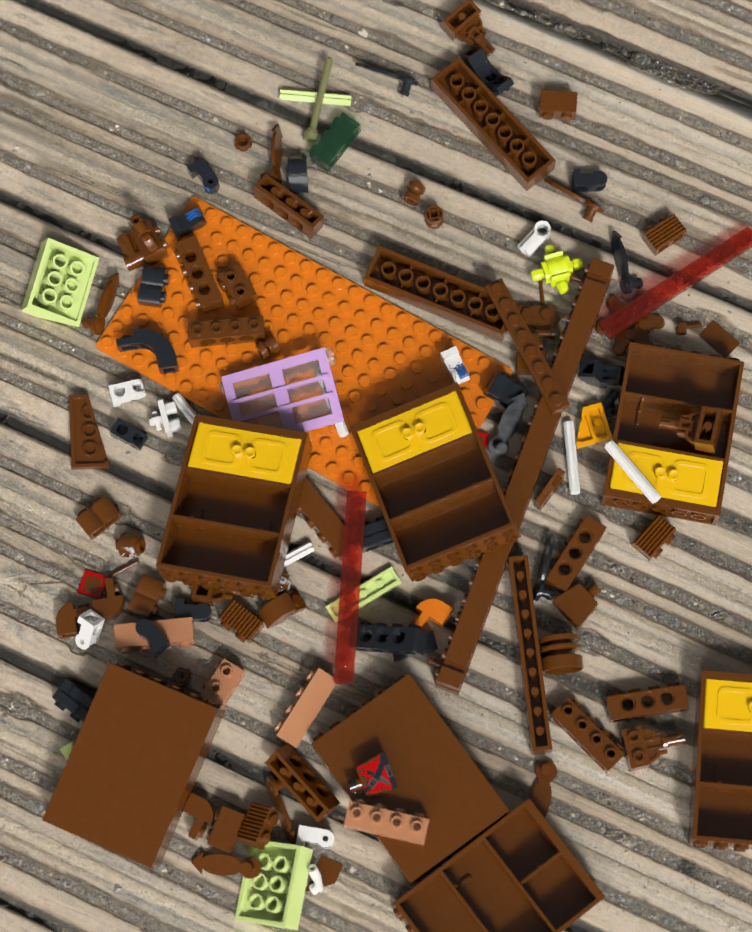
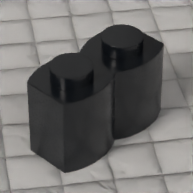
M144 265L137 299L139 305L161 308L162 303H166L167 292L164 291L166 285L169 286L170 274H168L166 268Z
M497 372L493 373L483 394L504 408H507L513 402L509 398L523 392L526 398L529 392L522 383H514L510 380L508 374Z

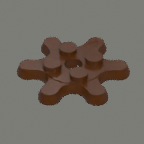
M643 294L637 295L629 306L621 304L616 297L608 298L606 307L611 311L612 316L608 321H599L595 325V331L598 334H610L614 337L615 343L612 347V353L615 356H623L630 342L641 341L645 345H654L648 337L649 332L655 329H662L665 325L663 317L646 314L645 307L648 299ZM633 321L635 322V327L627 328L625 322Z

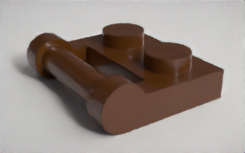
M518 305V309L527 326H549V330L529 329L531 333H539V337L555 339L556 306Z

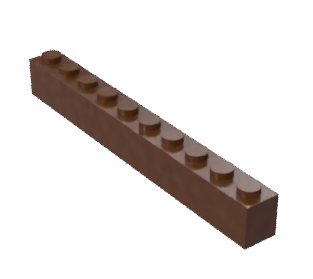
M528 555L508 557L507 563L531 755L551 753L552 742Z

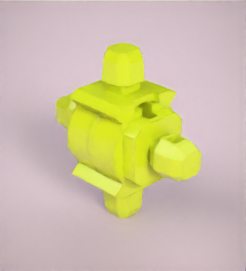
M553 244L545 246L546 255H544V260L540 264V269L532 270L530 272L533 281H539L543 278L545 284L550 283L551 288L556 287L560 294L568 293V283H570L573 270L576 271L583 267L582 259L573 258L570 261L569 256L563 255V251L557 252Z

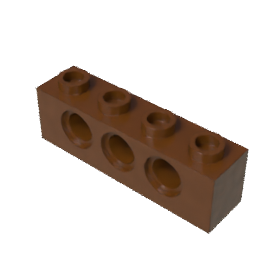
M265 174L254 186L253 197L310 239L323 227L324 215L269 175Z
M196 235L176 242L177 250H174L177 261H182L183 266L180 268L184 277L188 276L190 280L187 285L191 293L195 292L197 298L194 301L197 309H202L203 314L224 307L222 296ZM189 257H195L194 261H187ZM196 273H202V276L199 278L193 277ZM203 289L209 290L207 294L200 293Z
M253 316L188 322L190 346L194 348L266 340L264 317Z
M586 515L584 520L580 518L575 526V529H577L574 536L569 535L565 542L567 547L564 551L560 550L557 554L555 566L548 568L545 584L562 594L568 591L604 535L607 527ZM585 534L590 540L583 542L579 536ZM575 550L580 556L572 558L569 552ZM565 566L569 569V573L562 574L559 568Z
M679 682L670 683L665 688H660L659 685L651 686L646 691H640L639 688L631 689L626 694L612 692L605 699L609 723L684 712L689 709L685 684L680 685ZM663 694L669 695L671 702L664 703L661 700V696ZM644 697L649 698L652 705L644 706L641 699ZM625 700L630 701L632 708L629 710L624 709L622 702Z
M289 744L277 749L265 762L317 822L329 816L341 803Z

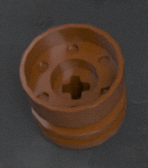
M554 633L539 639V645L544 646L540 649V653L549 655L541 659L543 674H568L584 669L582 655L573 653L581 649V645L577 643L580 641L579 634Z

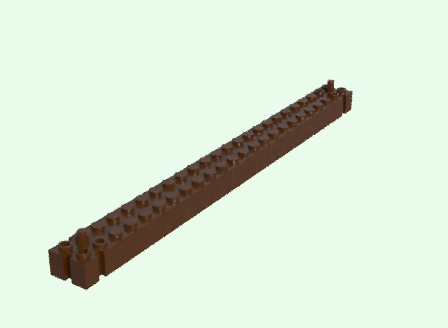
M595 258L592 259L591 264L587 263L584 276L575 273L571 275L570 280L580 283L578 293L573 300L571 312L567 316L565 328L560 335L559 348L556 347L554 351L553 365H549L567 399L611 282L615 266ZM541 393L540 399L536 400L534 406V417L530 416L526 432L528 434L524 433L521 441L520 450L522 451H517L513 466L515 469L511 468L507 482L509 486H505L503 489L518 530H520L563 412L552 415ZM505 543L494 551L481 553L483 555L482 558L478 557L474 571L476 575L471 576L468 584L469 594H464L461 603L463 610L462 612L458 611L454 625L456 629L451 630L448 638L449 648H444L442 660L433 657L428 659L427 664L437 667L434 676L437 688L459 695L514 543Z

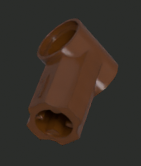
M123 233L116 238L129 272L146 265L131 233Z

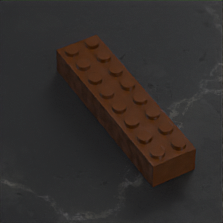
M459 57L431 79V89L526 191L555 169L556 160Z
M378 247L364 276V286L501 342L503 341L507 329L485 288L384 247Z

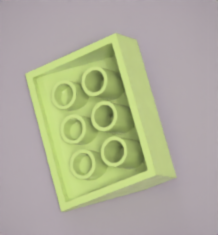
M50 238L44 240L37 255L21 311L38 318L79 327L99 258Z
M270 841L265 845L264 850L249 846L247 857H257L262 864V870L256 878L248 879L243 876L235 920L298 931L309 874L307 869L311 863L313 850L300 845Z

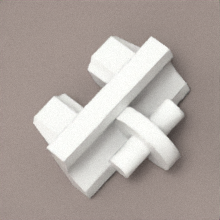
M162 399L157 401L161 416H158V412L154 411L152 412L153 418L148 422L150 426H155L157 431L162 430L161 424H163L169 438L173 437V432L181 430L182 427L179 418L172 420L168 418V415L177 413L175 402L164 403Z

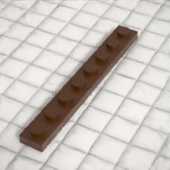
M502 278L486 285L485 290L552 415L569 408L570 404Z

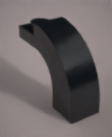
M473 46L461 55L463 62L496 97L506 93L514 84L511 77L502 75L494 68L483 48Z
M134 329L135 336L125 335L120 339H116L119 352L146 349L154 353L157 357L160 374L179 372L175 351L170 342L161 334L149 329Z

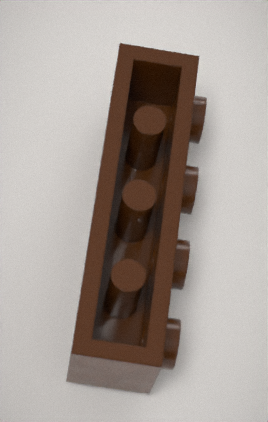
M566 698L551 713L550 717L607 774L624 757L623 747L616 741L613 743L608 738L610 736L609 733L602 727L599 729L594 724L596 722L594 718L588 713L585 715L580 710L581 706L576 700Z

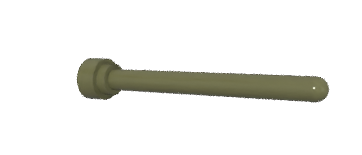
M327 57L325 60L310 126L304 131L303 139L308 142L316 143L319 134L316 129L333 62L331 57Z

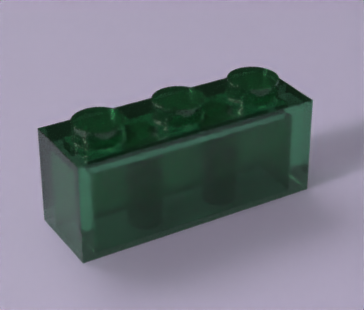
M343 112L339 117L334 118L330 129L322 133L321 140L314 144L309 151L311 162L326 172L332 169L361 132L360 123Z

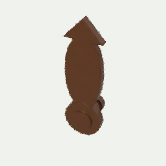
M276 124L271 130L273 132L271 141L272 167L270 173H261L260 179L267 174L282 184L280 168L282 163L281 138L283 137L280 125Z
M547 178L544 179V182L589 206L585 215L582 216L583 219L592 223L596 212L603 213L604 210L597 204L579 197Z
M114 273L108 277L110 281L106 284L101 294L97 314L92 319L84 317L82 320V327L90 328L91 333L94 335H100L104 330L105 317L112 308L117 287H120L119 273Z
M542 761L537 765L535 774L538 782L535 784L530 800L544 818L548 813L551 803L550 783L557 775V768L551 761Z
M272 776L266 777L265 786L268 794L273 799L275 810L279 813L278 818L287 835L286 838L291 844L295 845V830L293 831L289 815L278 790L286 789L287 787L279 779L274 780Z
M202 852L191 861L201 874L203 870L221 876L241 873L245 878L252 879L259 876L262 870L260 860L254 856H248L240 860L227 854H211L204 857V852Z

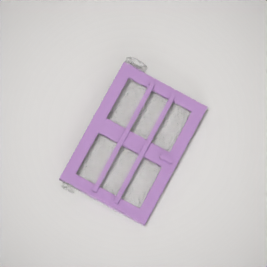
M331 346L222 376V382H219L221 392L226 394L230 414L234 421L299 432H308L345 421L331 366L336 365Z

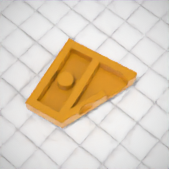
M602 403L583 407L576 449L612 440V434Z

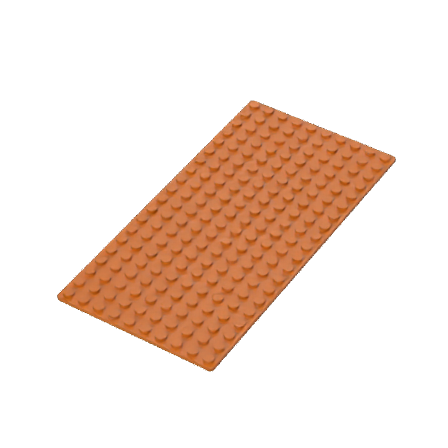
M192 197L180 216L185 213L187 214L193 209L200 208L207 221L206 225L178 240L171 229L164 239L169 247L166 249L169 256L152 265V267L166 268L168 274H170L169 286L166 285L164 291L167 292L166 303H162L161 308L139 305L137 299L141 284V274L96 343V348L99 351L172 392L180 393L183 398L213 415L232 420L221 379L222 376L325 347L349 435L341 438L338 435L335 424L305 432L309 434L313 447L308 468L379 508L381 507L350 426L453 384L440 359V353L456 346L470 380L459 384V387L464 395L477 430H479L495 404V401L483 394L493 373L504 372L511 377L513 372L511 368L197 197ZM194 235L197 237L225 305L206 314H203L202 309H197L194 301L197 298L195 292L191 293L187 285L190 280L188 276L184 277L180 268L183 266L182 261H177L174 250H177L176 242ZM189 257L187 261L192 262L195 260V257ZM237 263L258 296L257 301L240 311L236 306L232 307L227 298L229 297L227 291L223 292L218 284L220 281L218 274ZM196 273L193 277L199 278L202 276V273ZM203 289L200 293L207 294L209 290ZM263 316L266 337L272 334L281 351L270 354L264 360L256 348V342L191 348L188 336V322ZM134 329H149L161 334L170 342L175 351L179 372L160 374L157 357L154 353L146 349L119 352L116 339H120L125 335L135 336ZM314 360L283 369L282 372L286 385L317 377L315 369L320 367L319 361ZM269 374L233 384L237 399L273 389ZM319 381L287 390L291 403L323 394ZM274 394L238 404L241 417L278 407ZM325 399L292 408L296 424L331 414ZM279 412L244 421L246 423L283 428Z

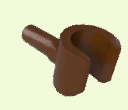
M681 322L676 327V335H686L687 329L702 327V323L687 324Z

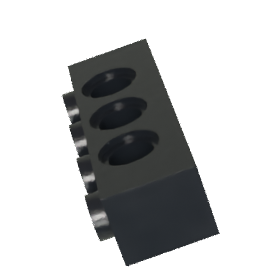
M360 621V624L351 625L348 642L349 648L364 652L424 655L427 632L421 630L419 625L409 624L408 627H404L402 624L392 623V626H388V624L381 622L371 625L372 623Z

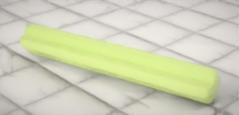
M281 89L280 99L315 103L318 92ZM325 93L323 99L324 104L350 106L352 101L351 95Z

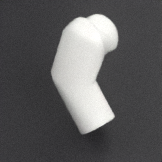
M311 864L307 870L314 883L309 886V889L313 895H316L318 892H322L323 882L318 867L315 864Z

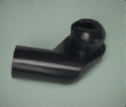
M614 389L602 402L607 417H614L617 414L614 402L620 394Z

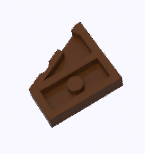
M558 468L555 474L551 475L547 480L543 491L540 490L534 497V500H536L534 507L539 511L542 510L563 483L564 470Z

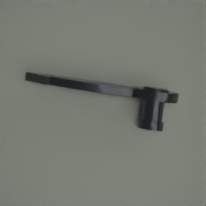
M355 63V66L403 82L398 93L400 95L409 97L411 86L418 85V82L414 79L398 76L363 63Z
M612 231L611 245H613L616 268L621 276V291L625 295L631 294L633 288L641 289L643 287L642 278L632 279V276L629 274L626 251L620 240L622 236L618 232Z
M524 392L509 398L513 402L507 406L500 418L497 429L498 435L491 438L488 442V450L493 456L501 457L508 452V439L514 435L521 423L524 406L528 407Z
M550 533L544 544L545 548L538 568L537 581L532 590L534 601H538L540 597L551 601L554 597L555 591L553 589L544 588V579L549 568L553 544H555L554 534Z

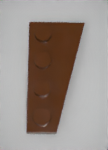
M88 394L69 395L71 470L110 469Z

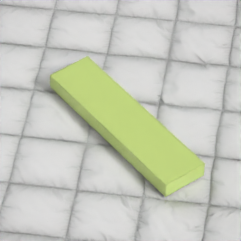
M392 566L326 605L325 608L336 624L402 584Z

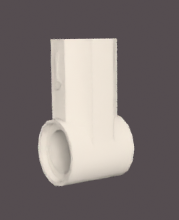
M546 221L537 222L533 230L517 245L525 256L530 257L543 242L550 238V224ZM539 229H545L547 233L539 234L537 231Z

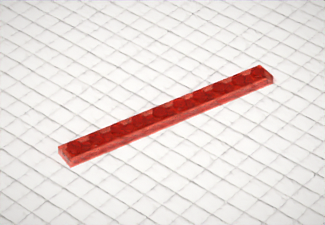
M749 226L600 321L598 326L610 340L751 249L752 230Z
M347 490L334 684L354 685L367 491Z

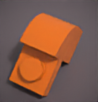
M438 599L424 600L416 607V611L420 613V616L416 615L411 624L419 625L422 630L430 620L443 628L452 615L453 608Z

